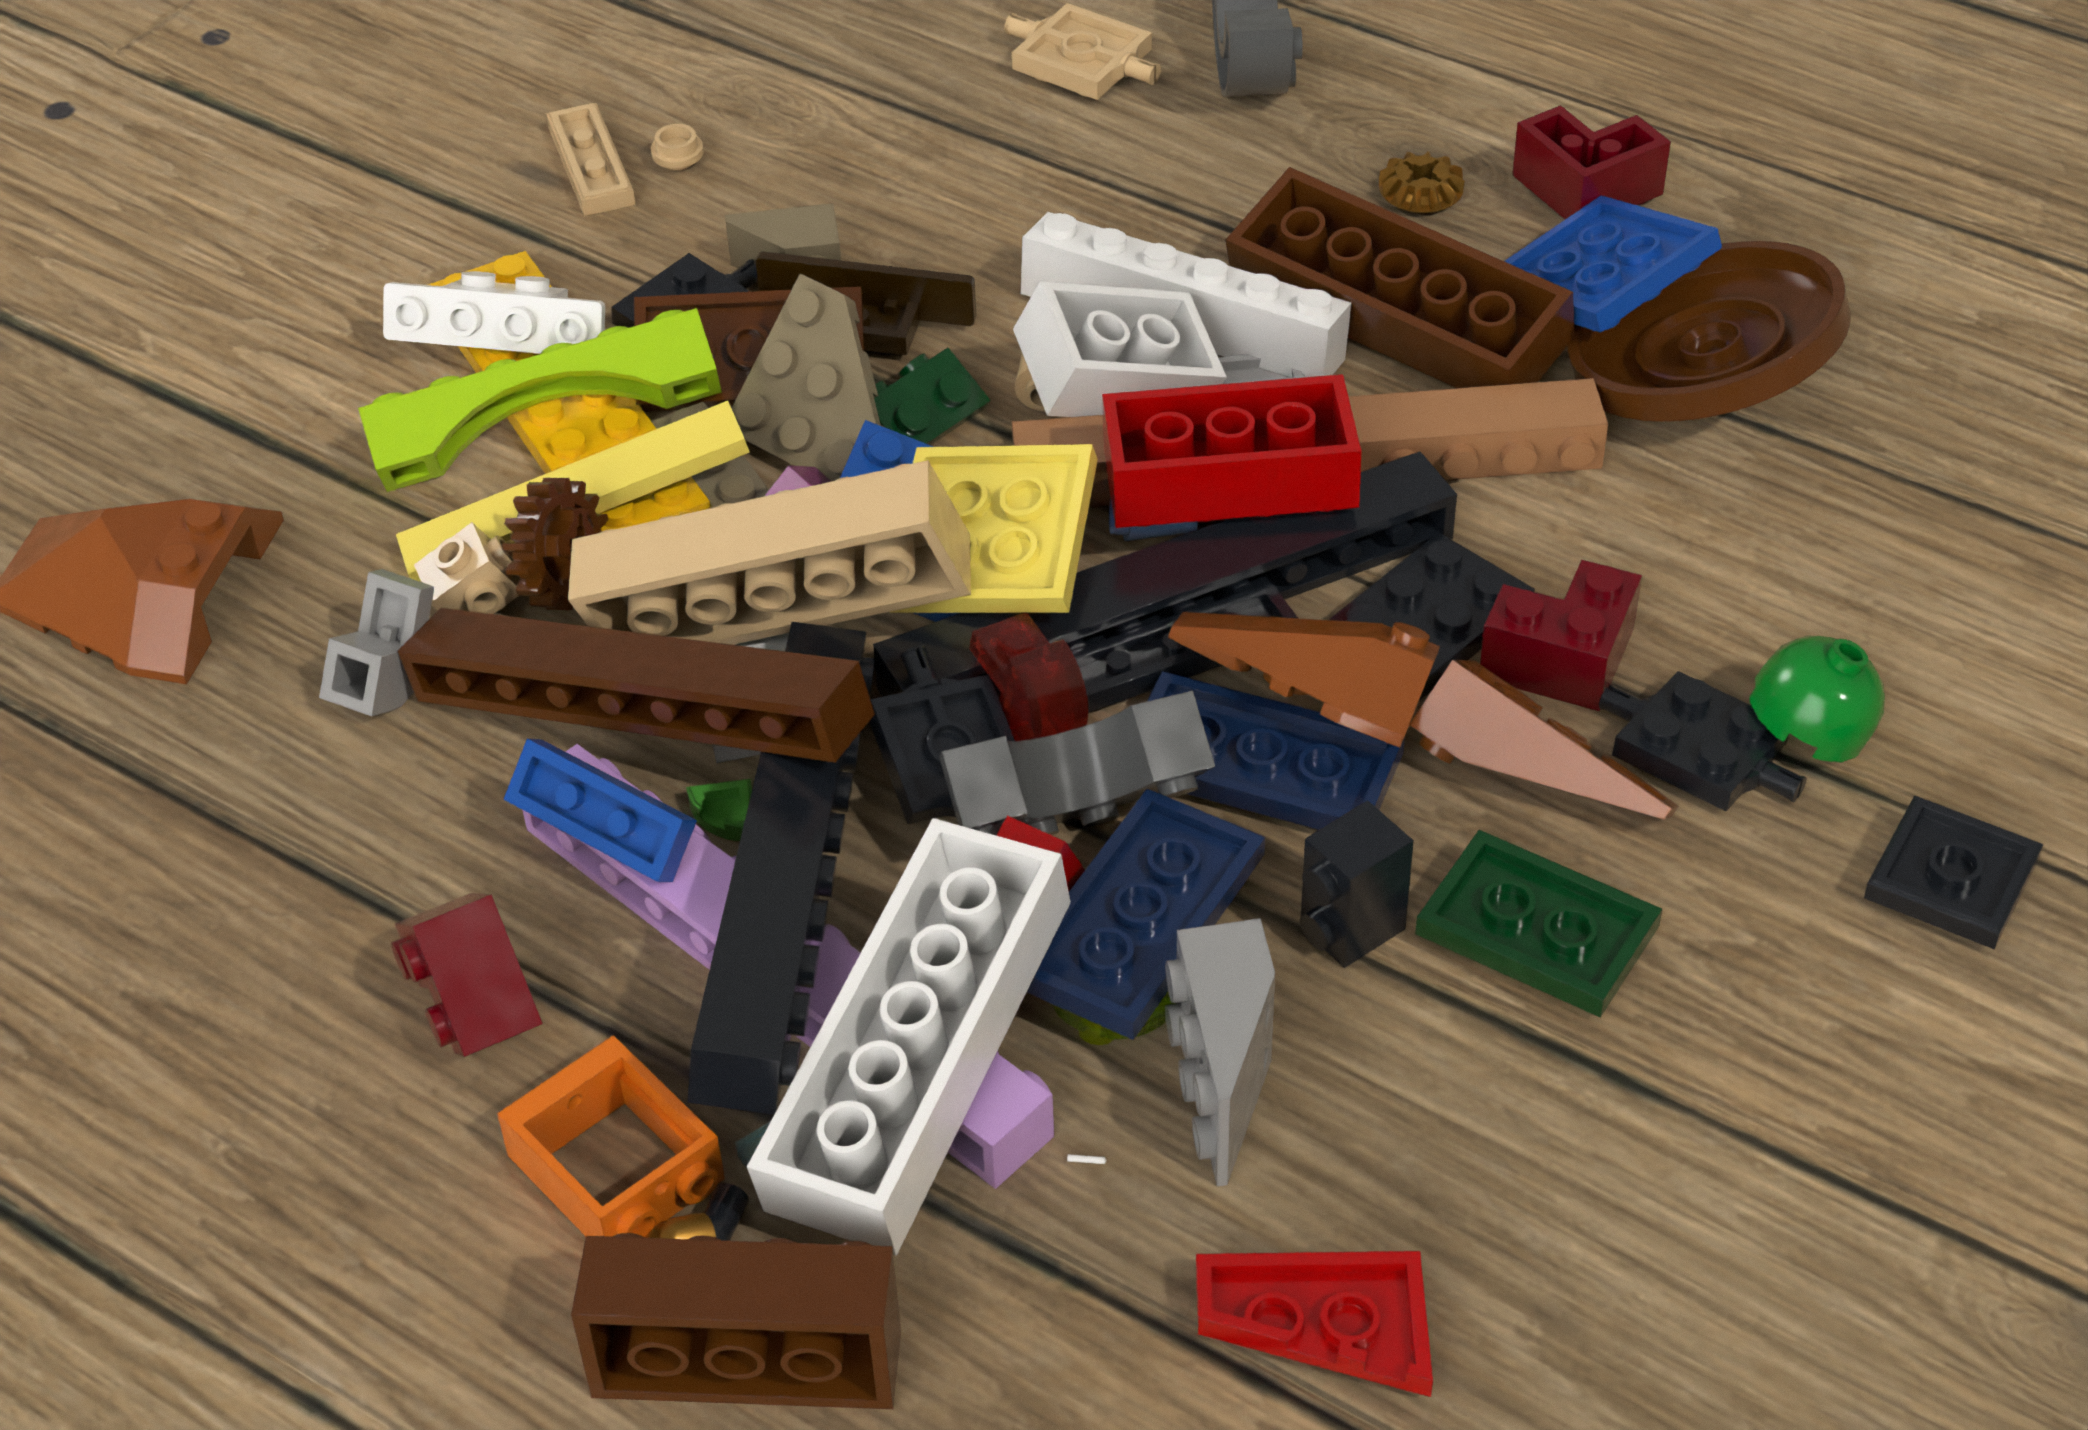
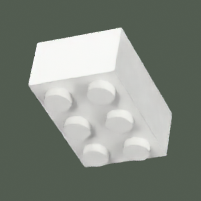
M1040 281L1013 328L1047 416L1079 417L1103 415L1102 394L1223 384L1227 378L1190 292Z

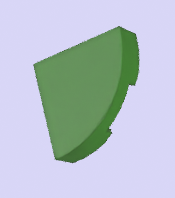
M751 779L686 787L689 807L695 820L705 830L718 837L740 842L752 792Z

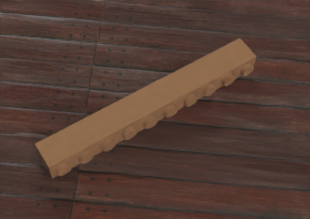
M1594 378L1348 396L1362 450L1361 472L1419 451L1445 480L1602 469L1608 422ZM1103 415L1012 421L1013 446L1092 444L1098 461L1089 507L1110 506L1111 494L1104 454Z

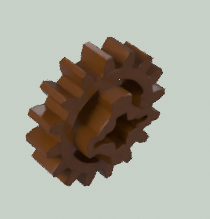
M547 477L543 478L542 482H529L526 485L528 496H515L513 500L518 515L517 518L505 519L504 524L509 530L513 531V534H511V540L502 543V550L511 552L513 556V561L507 566L506 573L507 575H519L520 579L515 591L518 595H530V606L546 607V610H573V606L568 601L572 539L602 532L601 528L608 521V515L596 514L595 509L599 502V496L597 494H585V482L570 481V478Z

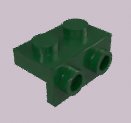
M948 347L931 359L925 353L914 358L898 373L900 379L890 386H887L883 380L875 384L878 396L874 399L880 424L887 429L928 445L934 444L980 413L991 401Z

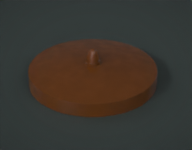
M1741 241L1722 243V248L1701 262V265L1696 270L1686 273L1661 290V293L1656 298L1644 302L1621 318L1620 322L1613 328L1599 333L1574 324L1575 337L1567 344L1575 380L1594 378L1604 411L1620 417L1641 421L1674 422L1695 420L1750 407L1777 396L1810 377L1842 345L1850 327L1851 312L1843 277L1834 263L1825 256L1802 246L1782 242Z

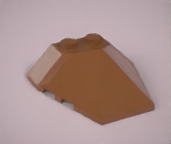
M184 499L40 518L0 577V612L44 634L51 629L69 638L72 647L85 654H89L94 650L112 659L115 668L128 675L187 684L212 643L201 606L232 555L261 560L284 521L282 512L227 503Z

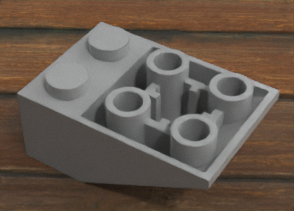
M1261 918L1177 930V959L1168 960L1165 963L1170 1000L1172 1003H1176L1165 1006L1168 1037L1172 1047L1182 1046L1185 1059L1178 1061L1181 1092L1184 1102L1195 1101L1199 1115L1192 1117L1195 1151L1198 1160L1210 1158L1217 1187L1228 1184L1272 1057L1275 970Z

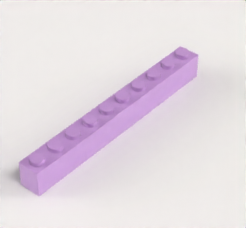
M578 744L566 751L638 789L624 779L617 767L605 758L597 759ZM649 790L643 791L647 795L661 801L653 792ZM523 810L527 831L710 970L736 856L730 857L711 843L706 833L699 826L695 825L673 882H657ZM826 924L823 942L810 940L809 945L820 946L814 988L801 987L800 992L810 993V1005L805 1036L796 1037L809 1047H811L861 953L850 945L848 939L838 928L830 924ZM997 1051L948 1153L996 1189L1054 1137L1053 1094L1038 1075L1028 1070L1022 1072L1000 1056Z

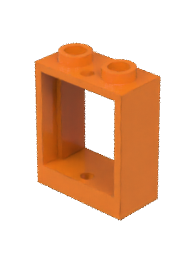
M614 1035L497 1113L508 1157L585 1237H613L620 1233H634L649 1238L651 1230L656 1225L664 1223L686 1206L703 1201L712 1193L716 1185L725 1179L718 1136ZM625 1104L676 1155L602 1206L552 1154Z

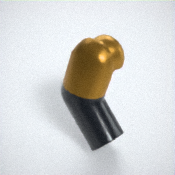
M729 1183L718 1184L704 1212L673 1217L664 1223H660L651 1230L649 1238L689 1239L694 1236L704 1235L730 1241L749 1202V1197L741 1188Z

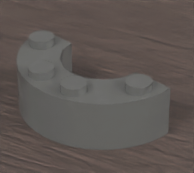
M1212 0L1216 64L1223 97L1286 94L1289 87H1295V59H1302L1303 52L1301 27H1293L1288 8L1278 9L1277 0Z
M1193 690L1131 705L1108 718L1059 734L1023 741H1007L1006 736L945 750L939 755L958 825L995 836L1007 815L1050 835L1059 833L1058 823L1080 818L1083 828L1100 825L1119 818L1118 806L1139 800L1146 789L1169 798L1178 797L1197 790L1198 784L1195 777L1215 767Z

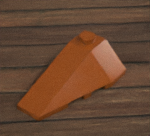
M1182 612L1172 625L1168 638L1231 670L1248 672L1254 667L1264 672L1263 678L1270 683L1269 689L1286 698L1293 696V694L1310 695L1324 702L1320 715L1340 725L1399 748L1440 646L1428 642L1430 636L1425 631L1401 622H1395L1393 627H1389L1382 623Z

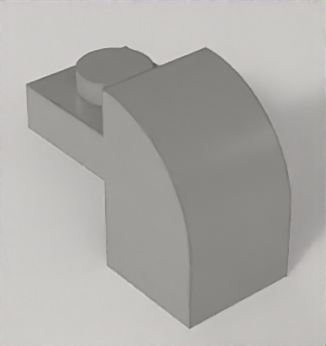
M384 569L368 572L358 631L329 638L319 698L369 716H375L401 707L414 691L398 650L429 620L434 586Z

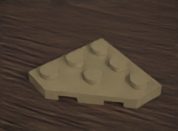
M799 274L732 406V411L746 441L794 466L816 467L831 481L841 477L864 421L867 420L882 426L874 399L878 396L868 353L862 350L856 326L857 323H860L854 300L805 275Z

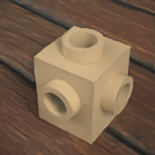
M471 522L415 563L414 566L421 582L434 586L431 605L437 610L448 608L494 614L519 595L515 590L519 580L516 575H507L506 568L513 561V556L511 552L502 550V543L505 540L499 535L490 539Z

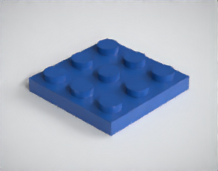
M1600 195L1504 262L1572 291L1574 324L1601 333L1616 326L1621 318L1644 302L1656 298L1661 293V290L1684 274L1696 270L1701 265V262L1720 250L1722 244L1718 228Z

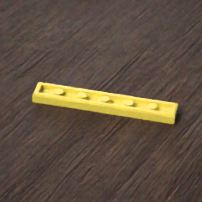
M725 401L396 534L409 577L421 582L414 564L471 522L490 539L499 535L505 542L511 540L513 531L509 530L504 524L505 519L517 518L518 511L514 506L513 500L515 496H528L526 485L529 482H542L543 478L547 477L570 478V481H583L586 483L585 494H597L599 496V502L595 509L596 514H599L750 453L732 408L729 402Z

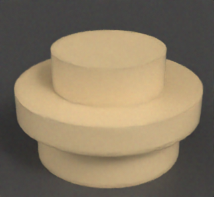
M670 124L660 128L655 133V140L651 145V155L653 161L659 166L672 171H682L690 168L702 158L704 153L703 142L691 126L686 124Z

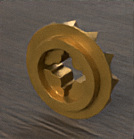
M1429 151L1419 156L1407 152L1403 159L1390 158L1387 167L1380 170L1379 190L1381 195L1390 204L1403 210L1419 213L1444 210L1457 203L1464 193L1465 181L1463 180L1462 168L1451 165L1448 156L1434 158L1431 157Z

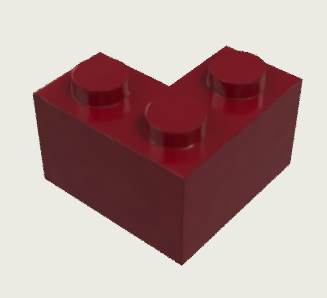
M1560 105L1517 123L1512 175L1564 219H1567L1600 195L1639 205L1663 195L1671 141L1638 115L1593 132Z
M1581 560L1564 600L1503 584L1484 624L1480 664L1516 689L1600 711V698L1606 687L1608 688L1612 683L1634 630L1642 575Z
M470 893L395 923L401 938L391 942L395 959L405 980L412 978L415 983H419L420 987L430 990L435 1005L426 1008L425 1012L432 1032L441 1048L451 1044L454 1053L466 1057L543 1024L492 894Z

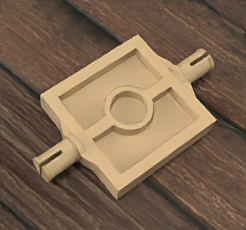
M1066 3L1054 15L1043 20L1033 21L1016 13H1011V16L1009 15L1006 19L1005 33L1025 39L1024 42L1012 51V69L1032 76L1037 80L1049 82L1077 92L1081 96L1098 100L1123 77H1132L1149 85H1154V82L1156 83L1160 77V64L1142 59L1152 50V32Z

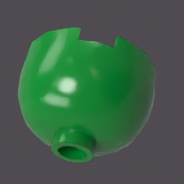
M1808 635L1781 645L1767 660L1755 677V688L1749 696V701L1758 719L1776 738L1784 742L1790 733L1802 742L1817 747V750L1812 755L1813 758L1821 761L1841 763L1856 758L1876 731L1884 715L1885 693L1884 684L1873 663L1868 659L1866 652L1859 645L1847 639Z

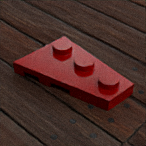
M1420 1251L1196 1254L1198 1335L1431 1397L1433 1375Z

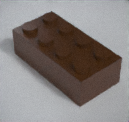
M620 1233L613 1237L586 1236L571 1317L591 1398L893 1409L901 1324L892 1246H874L863 1241H847L842 1244L797 1243L784 1238H773L764 1242L726 1241L704 1235L694 1236L689 1239L646 1238L634 1233Z

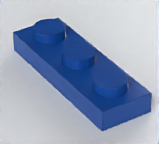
M527 738L503 799L657 882H673L697 822L694 818L542 739Z

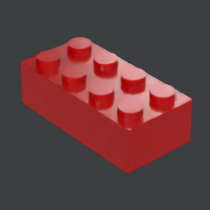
M1343 374L1102 394L1104 454L1115 528L1148 527L1160 524L1208 522L1220 519L1256 516L1269 517L1280 514L1316 511L1329 512L1340 509L1359 508L1362 450Z

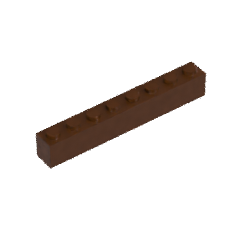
M440 608L398 650L417 701L835 763L875 715L859 661L448 608Z

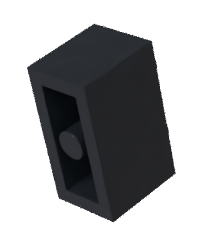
M1368 800L1305 838L1300 928L1313 947L1320 951L1325 950L1343 968L1348 967L1406 929L1414 840Z

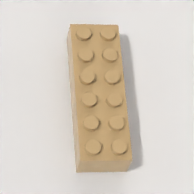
M929 460L913 464H901L895 468L854 477H843L832 482L796 490H784L773 495L737 503L721 504L710 509L678 516L663 517L656 521L620 529H609L597 534L572 539L568 601L589 627L734 645L789 633L792 622L824 626L971 595L970 533Z

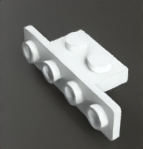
M470 271L462 272L460 280L444 286L390 282L384 286L383 335L388 340L541 354L545 348L557 343L576 344L596 338L599 333L605 330V304L598 300L568 298V289L549 287L550 279L536 276L516 277L515 284L495 282L496 274Z

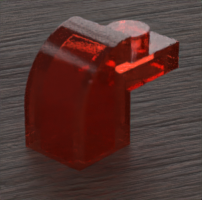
M1027 612L972 631L969 649L1001 691L1000 703L1015 741L1051 736L1087 725L1088 698L1084 680L1077 661L1064 639L1049 643Z

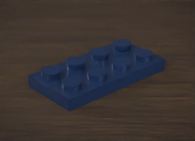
M1162 671L1147 701L1193 690L1215 763L1214 768L1195 777L1198 789L1187 793L1188 795L1318 830L1367 800L1380 810L1404 753L1405 737L1399 748L1340 725L1320 715L1318 711Z
M1146 789L1069 891L1071 903L1026 993L1134 1040L1168 992L1165 963L1168 960L1177 959V930L1210 926L1217 923L1265 855V837L1160 793Z

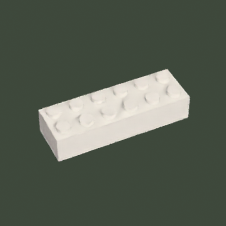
M932 818L747 1165V1170L764 1212L850 1241H863L874 1246H892L893 1255L897 1256L1071 903L1062 855L1060 853Z

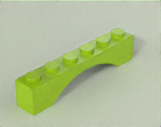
M695 308L685 312L682 310H669L657 315L651 322L630 328L625 326L611 327L599 333L596 338L580 343H557L545 348L539 355L519 361L513 359L499 360L487 366L485 371L461 378L458 376L442 377L433 381L427 388L407 394L398 392L384 394L376 398L372 404L359 407L358 410L376 472L386 491L390 492L443 476L459 454L484 431L511 414L544 401L573 395L608 394L639 399L668 409L722 393L717 368L698 310Z

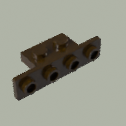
M764 251L758 254L755 261L759 291L792 290L799 274L805 275L829 288L861 287L865 351L907 356L920 321L972 326L977 316L975 279L970 275Z

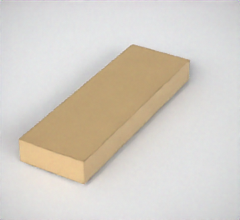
M597 103L547 113L550 133L583 215L588 216L636 205L632 185Z

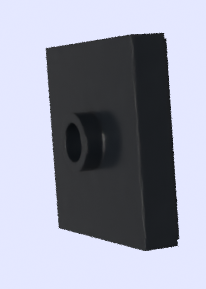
M1914 795L1867 883L1864 899L1995 950L2039 860L2044 844Z

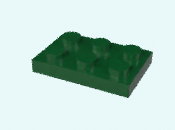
M1478 830L1418 914L1415 934L1601 1018L1659 928L1662 908L1482 830Z

